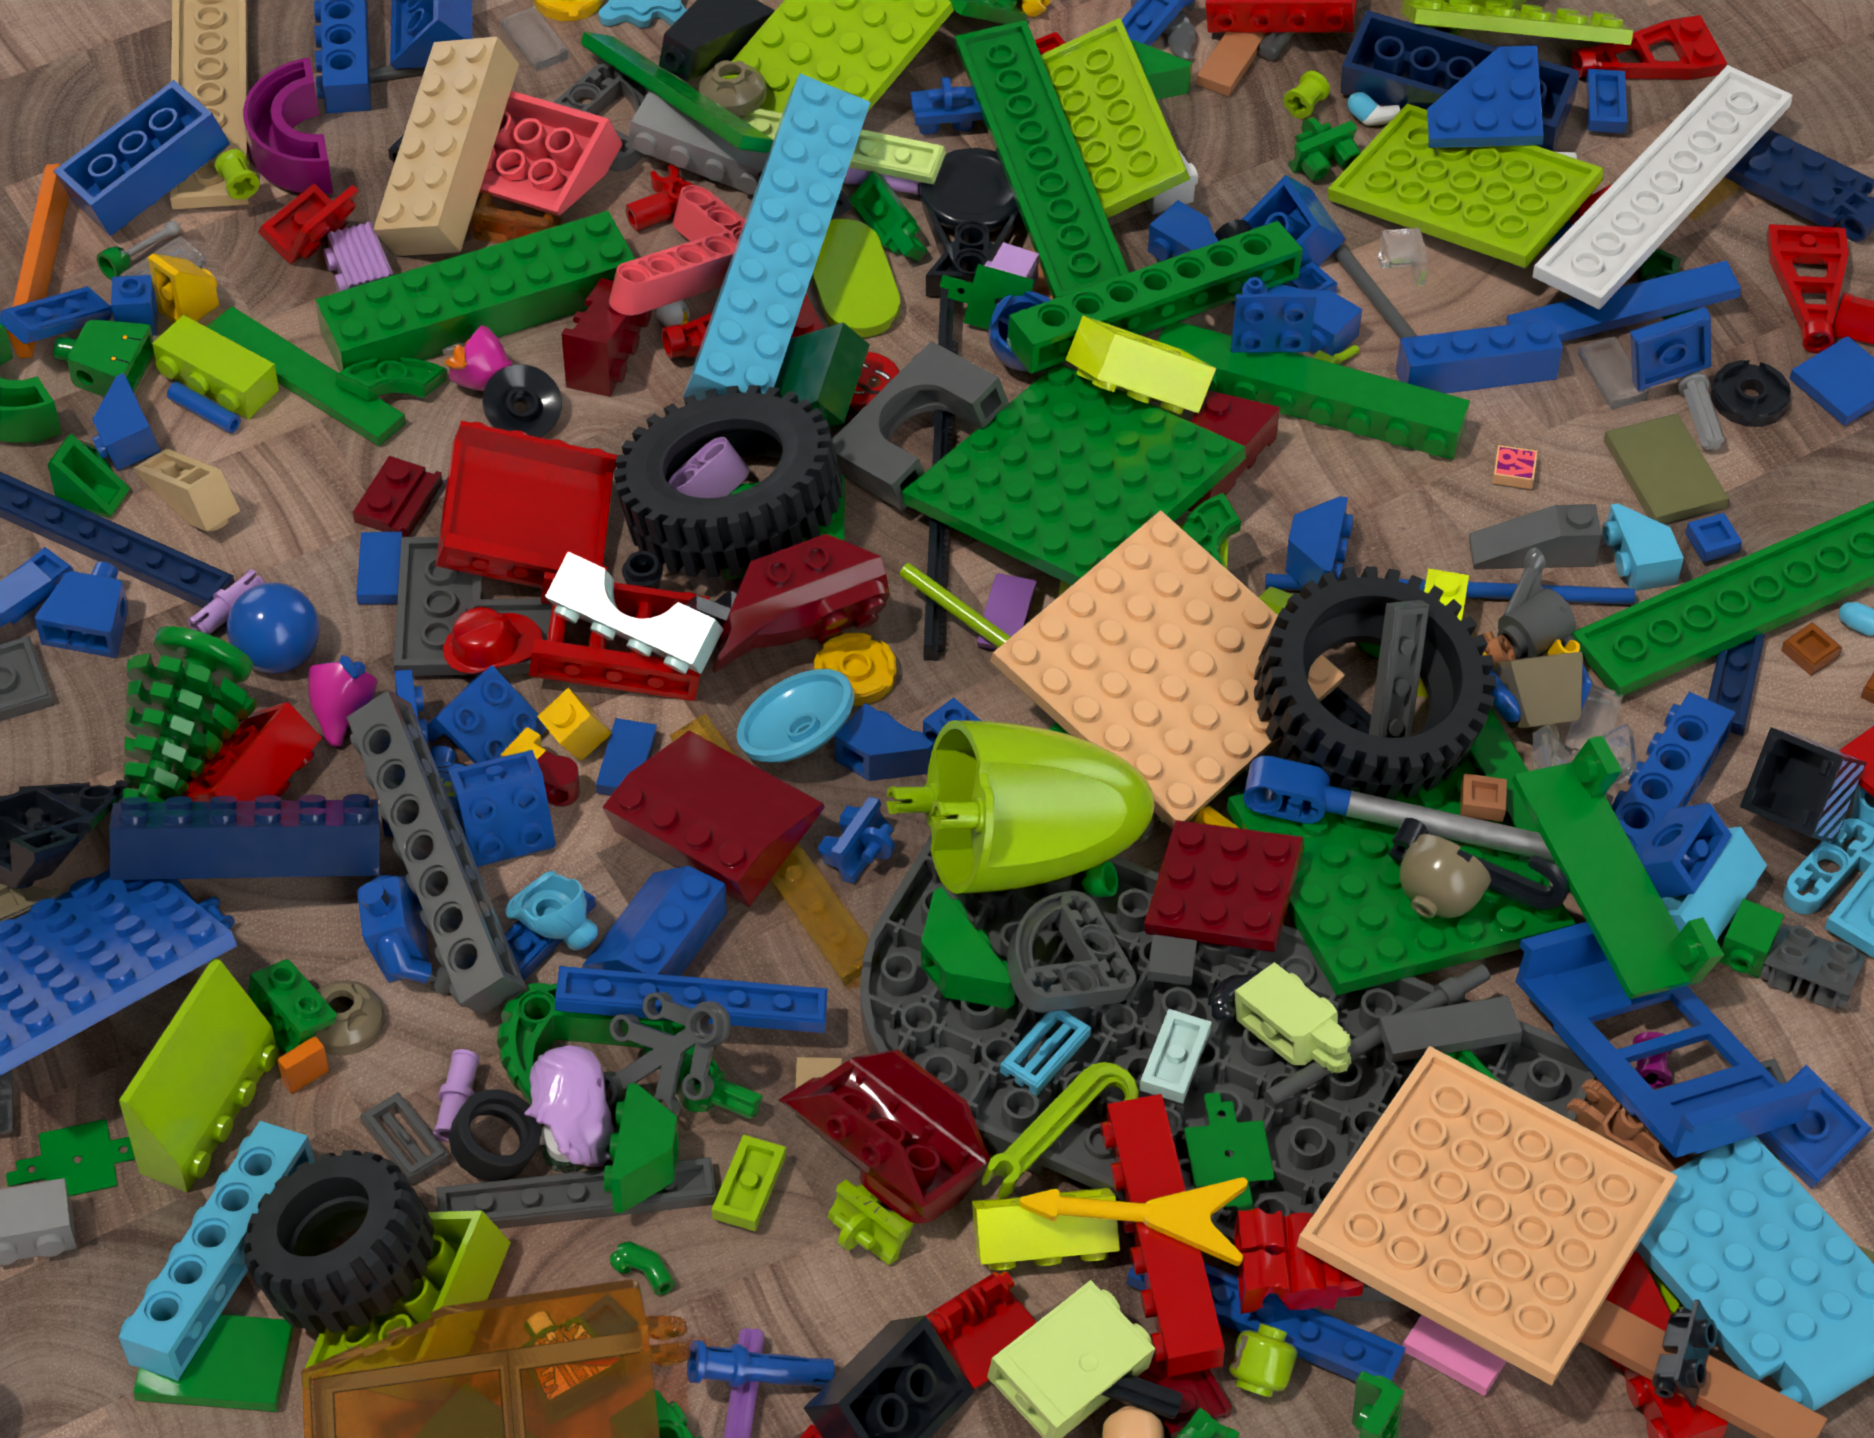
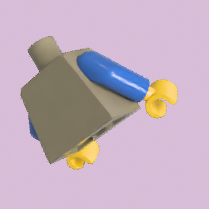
M1557 639L1549 648L1548 655L1494 662V667L1489 674L1496 676V687L1491 696H1495L1493 705L1503 719L1507 721L1510 728L1532 727L1535 751L1560 748L1557 723L1580 719L1581 710L1592 687V680L1583 664L1582 652H1579L1580 644L1575 640H1570L1563 647L1561 640Z

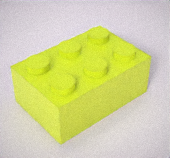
M1084 315L1066 357V361L1078 367L1076 374L1093 381L1092 384L1115 392V389L1127 392V396L1144 403H1149V400L1160 403V407L1182 415L1184 409L1199 413L1216 371L1215 367L1182 349Z

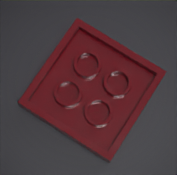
M1175 820L1144 922L1146 934L1276 952L1304 851L1303 837Z

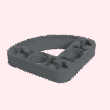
M603 62L593 67L553 103L598 115L622 94L630 102L636 113L648 93L644 86L609 63ZM582 97H589L594 100L588 104L576 102L577 99ZM616 130L623 145L609 170L621 172L632 168L641 159L643 154L629 148V136Z
M1079 891L1056 893L1035 903L1023 916L1009 943L1007 966L1011 984L1020 1002L1035 1012H1050L1119 1003L1127 998L1136 983L1135 972L1097 905L1089 896ZM1055 922L1077 962L1035 966L1032 955L1034 935L1046 925ZM1085 941L1096 943L1103 949V952L1091 949ZM1067 979L1078 981L1085 987L1086 991L1074 988Z

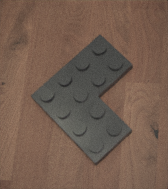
M439 537L401 538L394 673L399 670H412L413 676L481 674L460 673L452 669L445 661L443 653L446 637L452 632L455 621L462 613L472 608L486 607L498 613L525 615L536 622L541 629L542 639L547 640L552 611L551 604L540 603L541 598L482 599L483 576L435 566ZM531 658L517 664L496 669L500 674H529Z

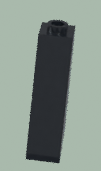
M697 0L664 33L659 66L686 82L707 73L721 61H732L775 10L758 0Z

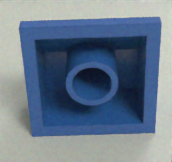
M1287 175L1241 219L1247 221L1252 229L1279 221L1303 248L1300 268L1312 261L1317 266H1320L1346 240L1313 190Z

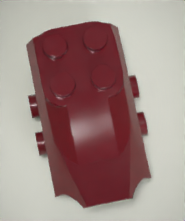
M823 534L751 561L723 627L724 630L716 644L720 653L713 666V673L755 648L779 646L805 638L809 640L818 639L819 643H826L829 639L841 635V630L854 625L856 629H862L879 620L877 614L886 606L890 596L887 574L881 556L829 534Z
M899 1049L855 1056L825 1076L811 1078L779 1099L781 1103L795 1112L822 1137L861 1168L860 1181L870 1193L911 1223L931 1222L962 1201L981 1178L990 1162V1157L968 1102Z

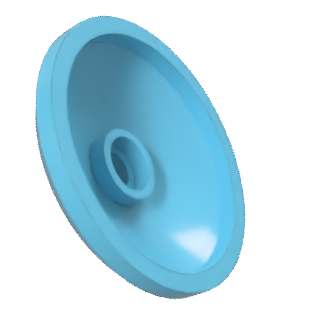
M831 669L805 671L784 679L760 695L746 710L737 728V742L746 756L760 762L781 763L806 756L825 745L843 727L854 703V689L845 675Z

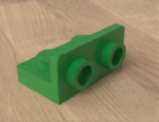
M284 959L250 975L248 996L271 1024L276 1046L283 1055L310 1038L315 1037L316 1031L336 1022V1012L289 959Z
M1361 1371L1356 1379L1352 1424L1356 1430L1360 1431L1358 1438H1399L1405 1391L1398 1388L1390 1379L1380 1375L1373 1376L1365 1371Z

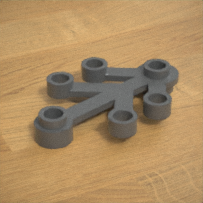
M666 992L650 993L643 1001V1011L649 1019H669L686 1026V1028L676 1035H671L640 1024L639 1019L633 1014L616 1015L611 1020L609 1027L610 1033L616 1041H633L653 1048V1050L618 1073L614 1071L603 1072L606 1101L609 1108L616 1107L618 1101L624 1100L628 1083H638L661 1068L654 1098L660 1103L664 1100L668 1109L678 1116L680 1103L674 1095L684 1052L695 1046L690 1074L682 1082L683 1093L688 1099L693 1101L706 1099L712 1094L714 1089L713 1080L708 1074L715 1046L721 1045L729 1036L731 1021L727 1010L717 1002H702L693 1009L675 1003ZM657 999H659L662 1004V1010L660 1013H658L655 1009V1002ZM710 1017L713 1020V1031L708 1026ZM624 1020L627 1022L629 1027L627 1035H625L622 1031V1023ZM696 1079H698L701 1083V1091L699 1094L696 1092L694 1087ZM609 1083H611L613 1088L612 1096L608 1090Z

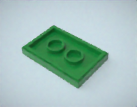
M220 1314L178 1381L139 1367L133 1391L135 1401L277 1412L294 1326L287 1323L285 1319Z

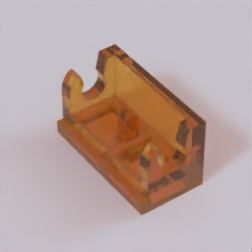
M486 192L482 194L472 214L475 239L496 244L561 225L560 218L555 217L551 213L546 212L544 217L524 214L517 210L513 212L496 208L495 204H490L493 195Z

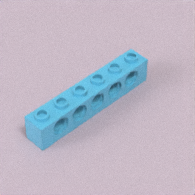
M259 1121L251 1135L243 1139L238 1155L229 1169L222 1172L219 1176L215 1190L206 1204L196 1211L192 1225L182 1241L173 1246L168 1262L157 1279H153L147 1286L144 1299L133 1316H129L124 1321L118 1338L129 1365L140 1367L176 1381L179 1380L248 1271L245 1263L244 1239L245 1234H248L247 1226L252 1213L257 1214L259 1211L258 1202L265 1193L269 1195L275 1189V1183L284 1175L288 1178L297 1171L295 1167L306 1161L310 1164L316 1162L307 1135Z

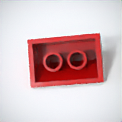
M289 702L253 712L247 720L239 722L240 726L230 740L222 742L223 746L214 759L206 761L205 770L197 779L192 778L188 783L189 788L182 796L192 798L193 802H210V799L216 796H232L237 798V801H255L256 797L263 795L280 797L290 786L288 779L294 771L302 769L312 760L315 754L312 749L322 737Z

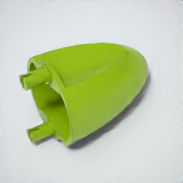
M962 720L949 721L939 732L931 753L925 786H890L887 791V797H894L895 800H904L886 801L890 814L925 813L927 824L931 828L932 843L930 851L935 869L943 885L955 894L1023 888L1069 877L1096 867L1112 859L1139 839L1150 824L1155 807L1152 789L1144 776L1128 761L1097 744L1072 735L1032 726Z

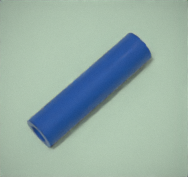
M174 382L167 391V398L230 434L238 429L241 418L237 414L180 382Z

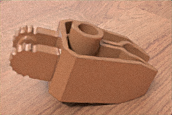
M1588 1079L1581 1086L1587 1094L1586 1099L1591 1102V1106L1588 1102L1579 1098L1572 1099L1567 1105L1566 1113H1568L1569 1109L1577 1114L1576 1122L1579 1125L1669 1172L1687 1164L1691 1159L1689 1154L1674 1158L1636 1115L1631 1116L1598 1080Z

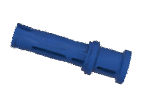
M694 1340L692 1342L687 1360V1375L690 1383L699 1384L702 1379L727 1381L728 1386L739 1387L745 1381L824 1388L834 1378L835 1373L834 1361L830 1358H806L748 1352L747 1347H743L742 1344H732L730 1348L706 1346L704 1341Z

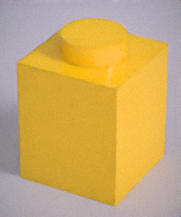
M569 688L537 716L558 743L580 761L584 760L612 734L590 705Z

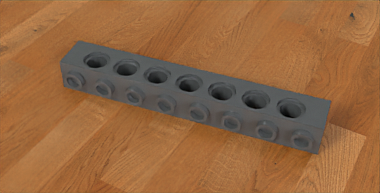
M387 690L347 717L353 732L350 735V739L354 748L363 757L366 769H364L365 778L371 787L376 790L380 800L378 811L393 833L392 846L396 854L405 863L408 875H406L407 884L411 891L418 896L423 910L420 912L421 919L426 928L432 932L437 944L435 955L440 964L447 969L452 982L449 985L450 993L461 1007L470 1008L484 1015L525 989L526 986L410 702Z

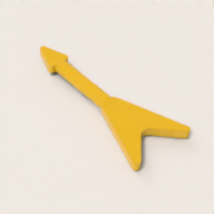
M1241 1177L1152 1199L1145 1204L1059 1196L1058 1189H1052L1021 1197L1020 1207L1050 1221H1056L1058 1215L1143 1222L1149 1228L1230 1264L1240 1266L1243 1255L1213 1225L1211 1216L1247 1189L1248 1181L1246 1178Z

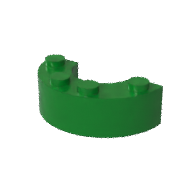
M0 323L1 366L13 359L6 328ZM38 376L25 380H6L0 377V441L40 443L45 439L62 434L54 400Z

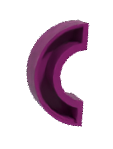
M310 57L283 64L259 79L246 97L243 119L251 160L256 169L266 179L284 189L299 193L304 192L315 183L325 194L333 193L324 134H306L293 129L305 119L319 116Z

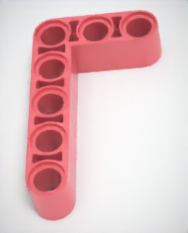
M695 185L683 187L680 192L673 226L690 242L620 264L617 267L609 299L610 306L618 313L624 315H638L721 287L745 219L709 190Z

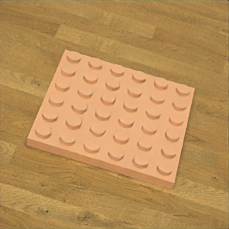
M1161 510L996 649L990 659L991 663L1070 735L1097 744L1134 766L1144 776L1152 789L1155 803L1154 812L1172 829L1175 820L1187 822L1191 820L1202 808L1244 772L1255 758L1260 757L1280 739L1269 740L1265 731L1270 720L1260 722L1257 710L1261 701H1255L1254 688L1258 680H1254L1255 669L1259 663L1258 658L1278 615ZM1320 655L1310 667L1308 683L1317 699L1321 702L1341 684L1345 674L1326 657Z
M1429 1046L1299 1235L1297 1247L1552 1386L1672 1191L1678 1176Z

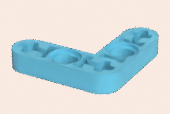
M1844 819L1836 842L1822 840L1790 875L1783 893V900L1786 906L1798 914L1807 915L1814 913L1821 908L1855 869L1864 873L1872 863L1874 864V827L1859 819ZM1857 838L1858 840L1853 841L1846 852L1842 849L1845 839ZM1824 859L1834 861L1840 870L1834 873L1823 871L1817 862ZM1812 880L1815 883L1812 893L1808 892L1804 896L1800 895L1798 891L1803 892Z

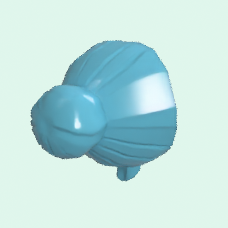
M553 870L543 873L516 894L506 907L505 912L508 919L519 920L529 930L543 937L563 939L568 948L574 951L589 946L598 934L597 925L586 918L587 901L582 885L578 880L557 875L556 871Z

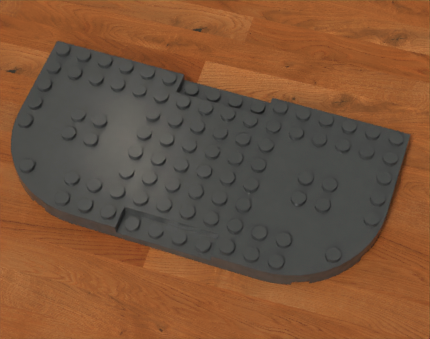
M932 835L928 838L879 917L869 937L863 956L860 980V1014L863 1033L870 1054L899 1049L964 1098L969 1104L987 1152L993 1155L1004 1153L1076 1077L1092 1064L1107 1062L1119 1065L1126 1069L1135 1079L1139 1090L1138 1098L1152 1096L1153 1094L1140 1091V1080L1168 1009L1211 1021L1209 1037L1183 1104L1163 1098L1185 1189L1189 1191L1201 1187L1194 1186L1184 1128L1210 1125L1204 1094L1218 1092L1220 1093L1221 1102H1233L1237 1123L1263 1121L1274 1179L1249 1182L1253 1208H1259L1266 1214L1282 1211L1283 1216L1301 1212L1315 1214L1417 1063L1414 1059L1391 1063L1384 1043H1381L1352 1060L1347 1071L1338 1074L1335 1072L1330 1073L1280 1104L1271 1107L1266 1102L1263 1092L1315 1062V1060L1310 1061L1306 1065L1290 1064L1236 1020V1013L1234 1017L1215 1020L1211 1014V1005H1208L1210 993L1226 978L1260 973L1275 962L1286 972L1297 975L1305 987L1319 998H1326L1333 1004L1338 1014V1025L1343 1028V1031H1347V1034H1350L1352 1040L1378 1025L1379 1017L1395 1015L1434 992L1433 985L1414 977H1408L1336 995L1299 931L1284 924L1276 952L1197 941L1191 986L1147 980L1153 935L1146 934L1144 922L1159 873L1115 856L1108 861L1116 868L1118 889L1116 894L1110 897L1099 898L1087 894L1081 884V881L1084 879L1083 872L1023 888L955 894L943 885L935 869L930 851ZM941 886L952 900L958 899L966 910L968 920L974 928L985 932L992 944L993 952L1001 962L1007 961L1010 940L1023 916L1035 903L1045 897L1064 891L1082 892L1089 896L1097 905L1135 972L1136 983L1124 1001L1065 1010L1090 1026L1091 1035L1037 1096L1029 1092L1028 1085L1024 1084L1021 1087L1015 1083V1077L1011 1074L1006 1077L1000 1073V1065L1047 1012H1035L1028 1009L1020 1002L1016 993L1015 1005L1008 1009L945 998L921 967V940L933 892ZM1055 922L1046 925L1034 935L1032 955L1035 966L1077 962ZM1085 941L1091 949L1103 952V949L1096 943ZM1067 979L1074 988L1086 991L1085 987L1078 981ZM1464 999L1463 1001H1461V1002L1458 1003V1004L1467 1003V1002H1473V1001H1470V1000H1468V999ZM1059 1020L1019 1064L1021 1067H1025L1048 1038H1051L1061 1027L1063 1022ZM1519 1020L1518 1022L1522 1029L1520 1041L1470 1049L1501 1084L1576 1122L1577 1114L1570 1109L1566 1113L1567 1105L1574 1098L1587 1102V1094L1581 1086L1588 1079L1596 1081L1598 1079L1561 1037ZM1074 1029L1033 1075H1036L1075 1032ZM1115 1086L1107 1087L1028 1170L1041 1175L1046 1167L1094 1189L1109 1188L1117 1199L1126 1202L1123 1190L1115 1191L1110 1164L1116 1163L1113 1149L1105 1150L1100 1127L1101 1122L1107 1121V1104L1124 1101V1092ZM1219 1111L1217 1113L1218 1117L1224 1118L1226 1116L1225 1112ZM1231 1150L1225 1151V1155L1227 1157L1233 1156V1152ZM1224 1206L1211 1216V1222L1234 1245L1233 1234L1238 1215L1237 1206ZM1365 1283L1361 1296L1339 1298L1361 1302L1396 1301Z

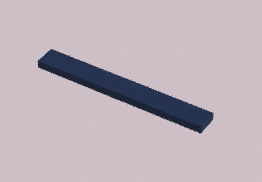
M0 472V518L98 562L110 563L118 571L201 608H204L214 600L213 594L219 589L226 590L235 583L234 575Z

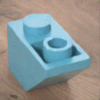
M1619 503L1612 504L1608 520L1603 523L1602 532L1605 544L1611 546L1614 551L1615 564L1619 576L1625 577L1628 587L1634 588L1635 591L1677 584L1684 557L1671 528Z

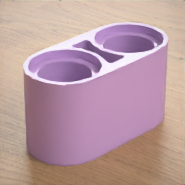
M719 437L708 442L670 477L668 484L673 489L688 496L699 498L728 496L730 492L747 478L749 467L725 437Z

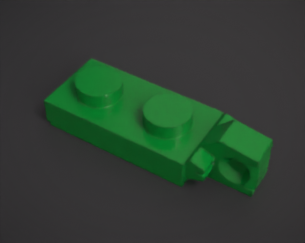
M872 171L849 198L850 202L867 225L877 233L884 247L891 249L897 255L902 252L905 257L909 256L915 259L916 262H919L928 250L922 241L915 236L920 230L916 220L884 177Z

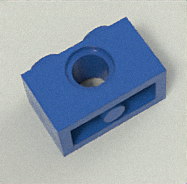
M1711 803L1673 808L1668 811L1639 855V859L1661 898L1694 894L1732 834Z

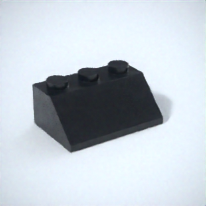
M924 1315L891 1320L804 1407V1410L822 1438H931L974 1393V1390L928 1318Z

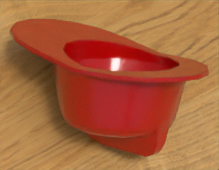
M486 607L472 608L460 615L455 621L452 632L446 637L443 646L444 659L452 669L466 674L482 673L491 665L499 668L517 664L531 658L534 638L542 639V632L536 622L525 615L498 613Z

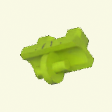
M847 1179L839 1183L836 1187V1200L827 1216L835 1226L842 1230L838 1237V1245L844 1250L849 1251L860 1244L886 1264L891 1265L898 1260L903 1242L910 1236L914 1223L901 1217L894 1210L888 1212L880 1206L881 1200L870 1193L862 1183L855 1186Z

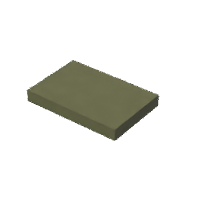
M1678 413L1605 432L1604 442L1649 518L1666 524L1727 508L1729 497Z

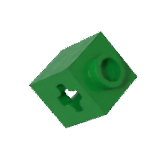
M1742 899L1724 939L1721 949L1724 955L1718 962L1729 966L1737 972L1747 973L1760 978L1765 965L1764 962L1779 933L1784 914Z

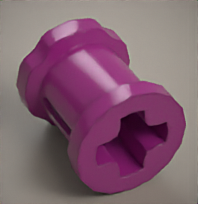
M1660 1032L1640 1033L1634 1037L1633 1044L1666 1034ZM1673 1050L1637 1060V1067L1634 1069L1652 1089L1671 1085L1672 1072L1668 1070V1055Z

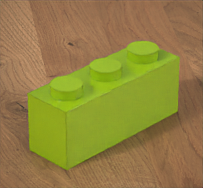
M182 315L152 343L156 367L162 375L169 379L174 378L197 393L205 395L219 403L222 407L231 412H236L248 420L279 392L274 363L185 315Z

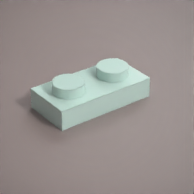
M1168 1009L1140 1080V1091L1153 1095L1162 1094L1163 1098L1183 1104L1209 1037L1212 1022Z

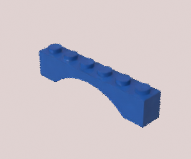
M1177 200L1150 224L1147 252L1154 255L1158 260L1164 261L1219 241L1212 231L1208 217ZM1283 284L1266 289L1267 294H1316L1310 342L1311 352L1316 353L1318 350H1321L1333 356L1336 353L1342 352L1359 336L1362 309L1333 291L1308 290Z

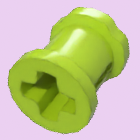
M1312 70L1306 71L1300 77L1299 85L1284 94L1283 104L1292 116L1299 119L1309 117L1313 113L1314 105L1318 101H1323L1330 94V85L1322 74Z
M231 149L220 154L215 161L214 167L218 175L225 179L228 195L236 200H244L257 192L260 180L257 174L249 169L246 155L239 149Z

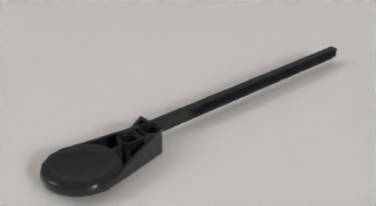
M982 148L958 149L945 154L934 185L921 182L919 186L923 211L941 256L926 274V296H940L938 345L957 355L958 343L952 341L954 300L947 297L949 289L940 287L942 276L946 275L973 283L978 264L985 265L988 260L993 261L1002 243H1010L1021 219V214L997 152ZM941 225L955 231L953 242L949 243ZM1004 227L994 245L989 242V232H994ZM958 288V293L963 294L965 292L963 288ZM935 410L932 466L953 450L955 414ZM930 517L927 576L947 590L950 526ZM926 596L924 661H938V652L945 651L946 609Z

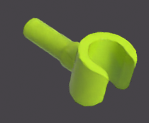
M1353 345L1333 356L1318 350L1313 358L1340 365L1343 361L1358 354L1359 348L1357 345Z

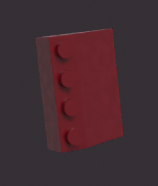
M688 730L627 774L602 808L616 833L677 867L690 866L725 883L726 895L750 907L825 806L817 799Z

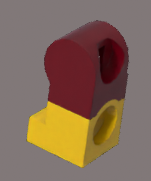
M526 727L501 753V757L533 750L543 774L548 803L560 807L571 805L580 796L577 764L571 758L555 756L543 749L541 735Z

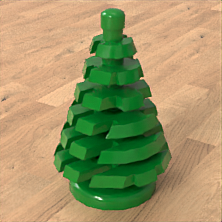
M176 626L159 628L154 640V647L161 655L158 667L154 666L150 653L132 656L131 660L127 659V676L131 682H128L126 702L131 708H128L126 711L125 727L136 739L125 736L124 753L127 757L138 760V762H124L123 779L130 786L138 790L123 789L122 799L143 797L149 803L166 802L161 798L168 799L170 797L182 796L189 788V785L183 780L188 781L190 777L197 779L206 768L204 761L199 760L200 756L208 757L209 760L214 759L222 749L223 744L221 741L230 740L240 726L238 721L247 720L257 708L256 700L248 697L247 692L235 684L244 682L249 678L254 666L250 657L237 647L200 631ZM214 681L221 682V687L216 686Z

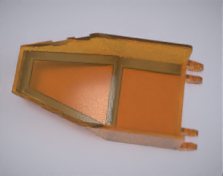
M633 1279L444 1306L431 1312V1318L407 1329H404L403 1325L388 1331L387 1338L365 1348H361L359 1344L301 1370L304 1438H660L653 1363L660 1366L683 1363V1361H687L690 1358V1350L688 1344H684V1342L651 1345L650 1338L659 1341L680 1338V1336H684V1333H687V1323L685 1319L677 1316H646L640 1284L637 1280Z

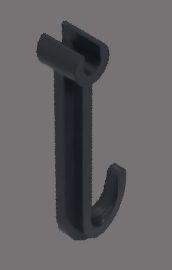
M1405 818L1392 839L1394 845L1388 853L1393 860L1402 863L1414 839L1417 840L1419 835L1428 834L1427 827L1417 819ZM1459 850L1457 855L1463 857L1468 862L1474 856L1462 850ZM1533 855L1528 862V866L1548 878L1552 886L1542 885L1474 856L1490 874L1491 883L1488 889L1530 907L1542 910L1557 908L1562 905L1569 893V882L1566 875L1558 866L1539 856Z

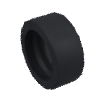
M501 1089L482 1090L470 1096L452 1121L448 1136L451 1153L460 1167L472 1176L487 1181L508 1180L520 1174L538 1149L541 1137L540 1124L536 1122L534 1117L525 1115V1112L531 1107L530 1104L518 1095ZM491 1115L503 1119L513 1127L519 1136L520 1145L518 1150L512 1155H496L487 1152L476 1143L471 1135L470 1123L477 1116Z

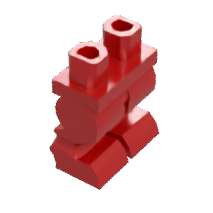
M1259 1208L1238 1211L1233 1235L1234 1246L1243 1255L1242 1264L1236 1266L1241 1314L1254 1312L1262 1308L1263 1300L1268 1294H1277L1289 1310H1306L1320 1306V1309H1335L1337 1298L1361 1296L1364 1283L1297 1247L1299 1235L1314 1214L1301 1212L1283 1216L1282 1211L1266 1214Z

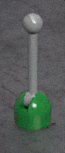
M175 221L167 222L164 229L127 251L117 246L103 250L96 257L100 270L110 280H112V277L123 276L131 266L130 257L168 235H177L180 231L179 224Z

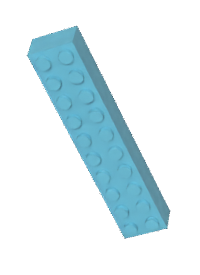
M801 73L799 74L784 108L770 153L766 159L682 398L694 395L696 400L699 401L707 398L705 391L716 389L718 395H724L727 393L728 386H738L740 393H746L749 385H760L761 393L765 394L769 387L775 386L870 105L869 101Z

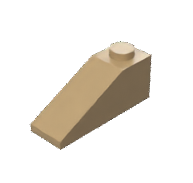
M168 448L134 467L136 474L188 524L204 531H214L224 527L229 522L230 517L240 512L221 469Z

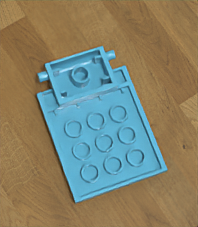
M1756 1136L1714 1148L1672 1171L1671 1173L1678 1176L1675 1185L1635 1251L1687 1309L1692 1311L1694 1300H1700L1710 1319H1713L1716 1324L1717 1344L1739 1369L1757 1381L1770 1375L1783 1389L1779 1393L1813 1411L1818 1410L1874 1376V1263Z

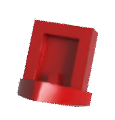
M1844 292L1839 302L1834 323V337L1842 339V337L1849 336L1854 340L1874 344V301Z

